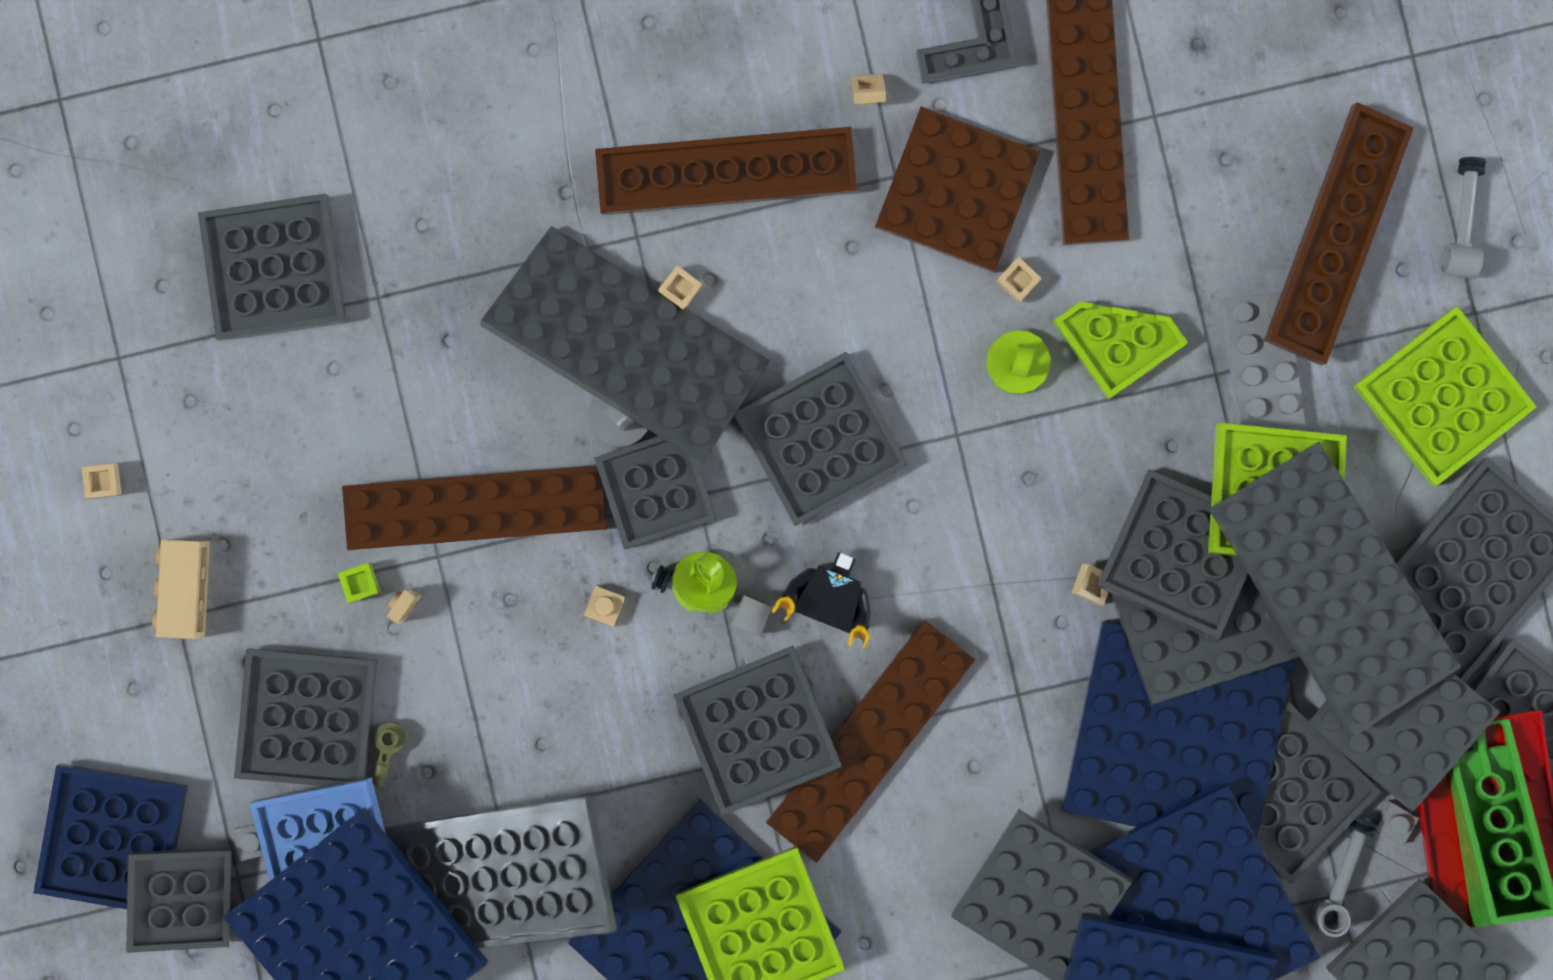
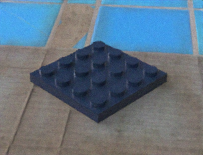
M67 764L56 765L33 893L127 909L128 853L177 849L188 785Z

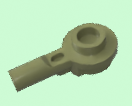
M383 723L374 733V743L380 754L373 777V785L385 786L392 755L399 752L406 743V732L398 723Z

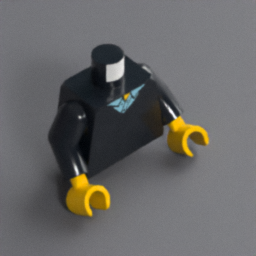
M839 552L836 555L831 570L818 565L816 569L807 568L793 578L781 598L772 608L773 614L779 607L786 610L787 615L784 621H787L793 612L850 633L848 639L850 647L854 638H860L864 642L862 649H865L870 638L868 628L871 610L867 591L861 587L860 581L849 577L856 559Z

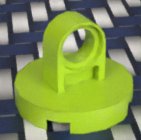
M1014 330L1004 333L992 343L987 352L986 369L997 388L1009 394L1021 395L1035 390L1045 381L1050 371L1051 357L1047 346L1040 337L1029 331Z
M695 552L684 557L676 565L672 578V590L677 601L688 611L694 613L698 610L701 612L708 611L707 614H715L725 609L732 601L737 586L736 573L730 563L720 555L710 552Z

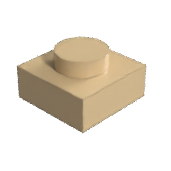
M883 74L851 76L854 104L873 105L886 102Z
M1018 257L995 282L1019 303L1042 278Z
M676 265L658 289V292L684 310L703 287V284Z
M118 463L82 467L85 499L122 495Z
M1082 564L1071 593L1095 605L1104 606L1109 592L1096 587L1103 570L1090 564Z
M595 585L584 616L615 627L626 596Z
M411 588L405 589L403 592L398 591L388 604L391 610L386 617L397 624L404 622L422 595Z

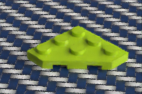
M1082 301L1052 321L1107 399L1116 395L1188 344V341L1169 316L1140 313L1117 307L1099 306Z

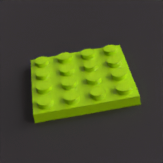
M1458 306L1448 310L1353 385V388L1431 487L1439 485L1537 408Z
M1229 423L1216 424L1211 507L1317 442L1321 443L1345 482L1347 435ZM1210 514L1208 553L1237 556L1217 522Z
M797 846L680 891L675 895L708 980H821L845 970Z

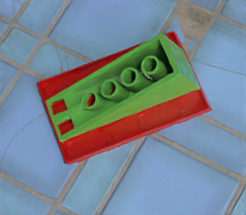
M1542 710L1496 717L1418 806L1423 848L1430 882L1429 888L1470 928L1553 916V785Z

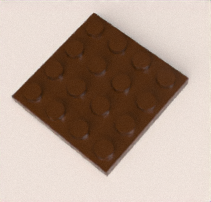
M920 107L875 228L994 273L1040 151Z

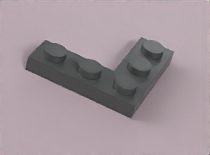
M971 0L978 38L918 49L916 56L922 84L1016 67L1018 62L1006 0Z

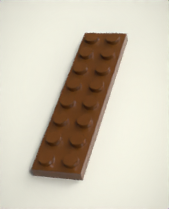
M1046 0L1063 246L1127 242L1129 240L1112 0Z
M1358 102L1351 105L1264 338L1265 342L1316 364H1327L1414 127Z
M851 127L595 149L600 212L602 215L857 192Z
M597 466L342 486L347 550L607 530L604 486Z
M923 620L831 739L843 767L792 787L767 819L766 824L817 863L971 667L975 659L926 620Z

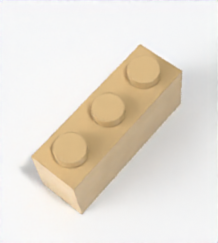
M161 540V546H158L156 550L159 578L155 580L154 594L155 597H158L157 610L154 611L152 617L153 629H156V637L182 639L205 637L210 541Z

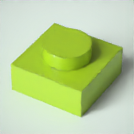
M371 562L338 573L347 603L381 593Z

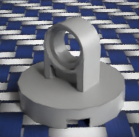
M594 396L588 409L589 426L595 437L604 444L617 448L628 447L641 441L649 431L646 427Z

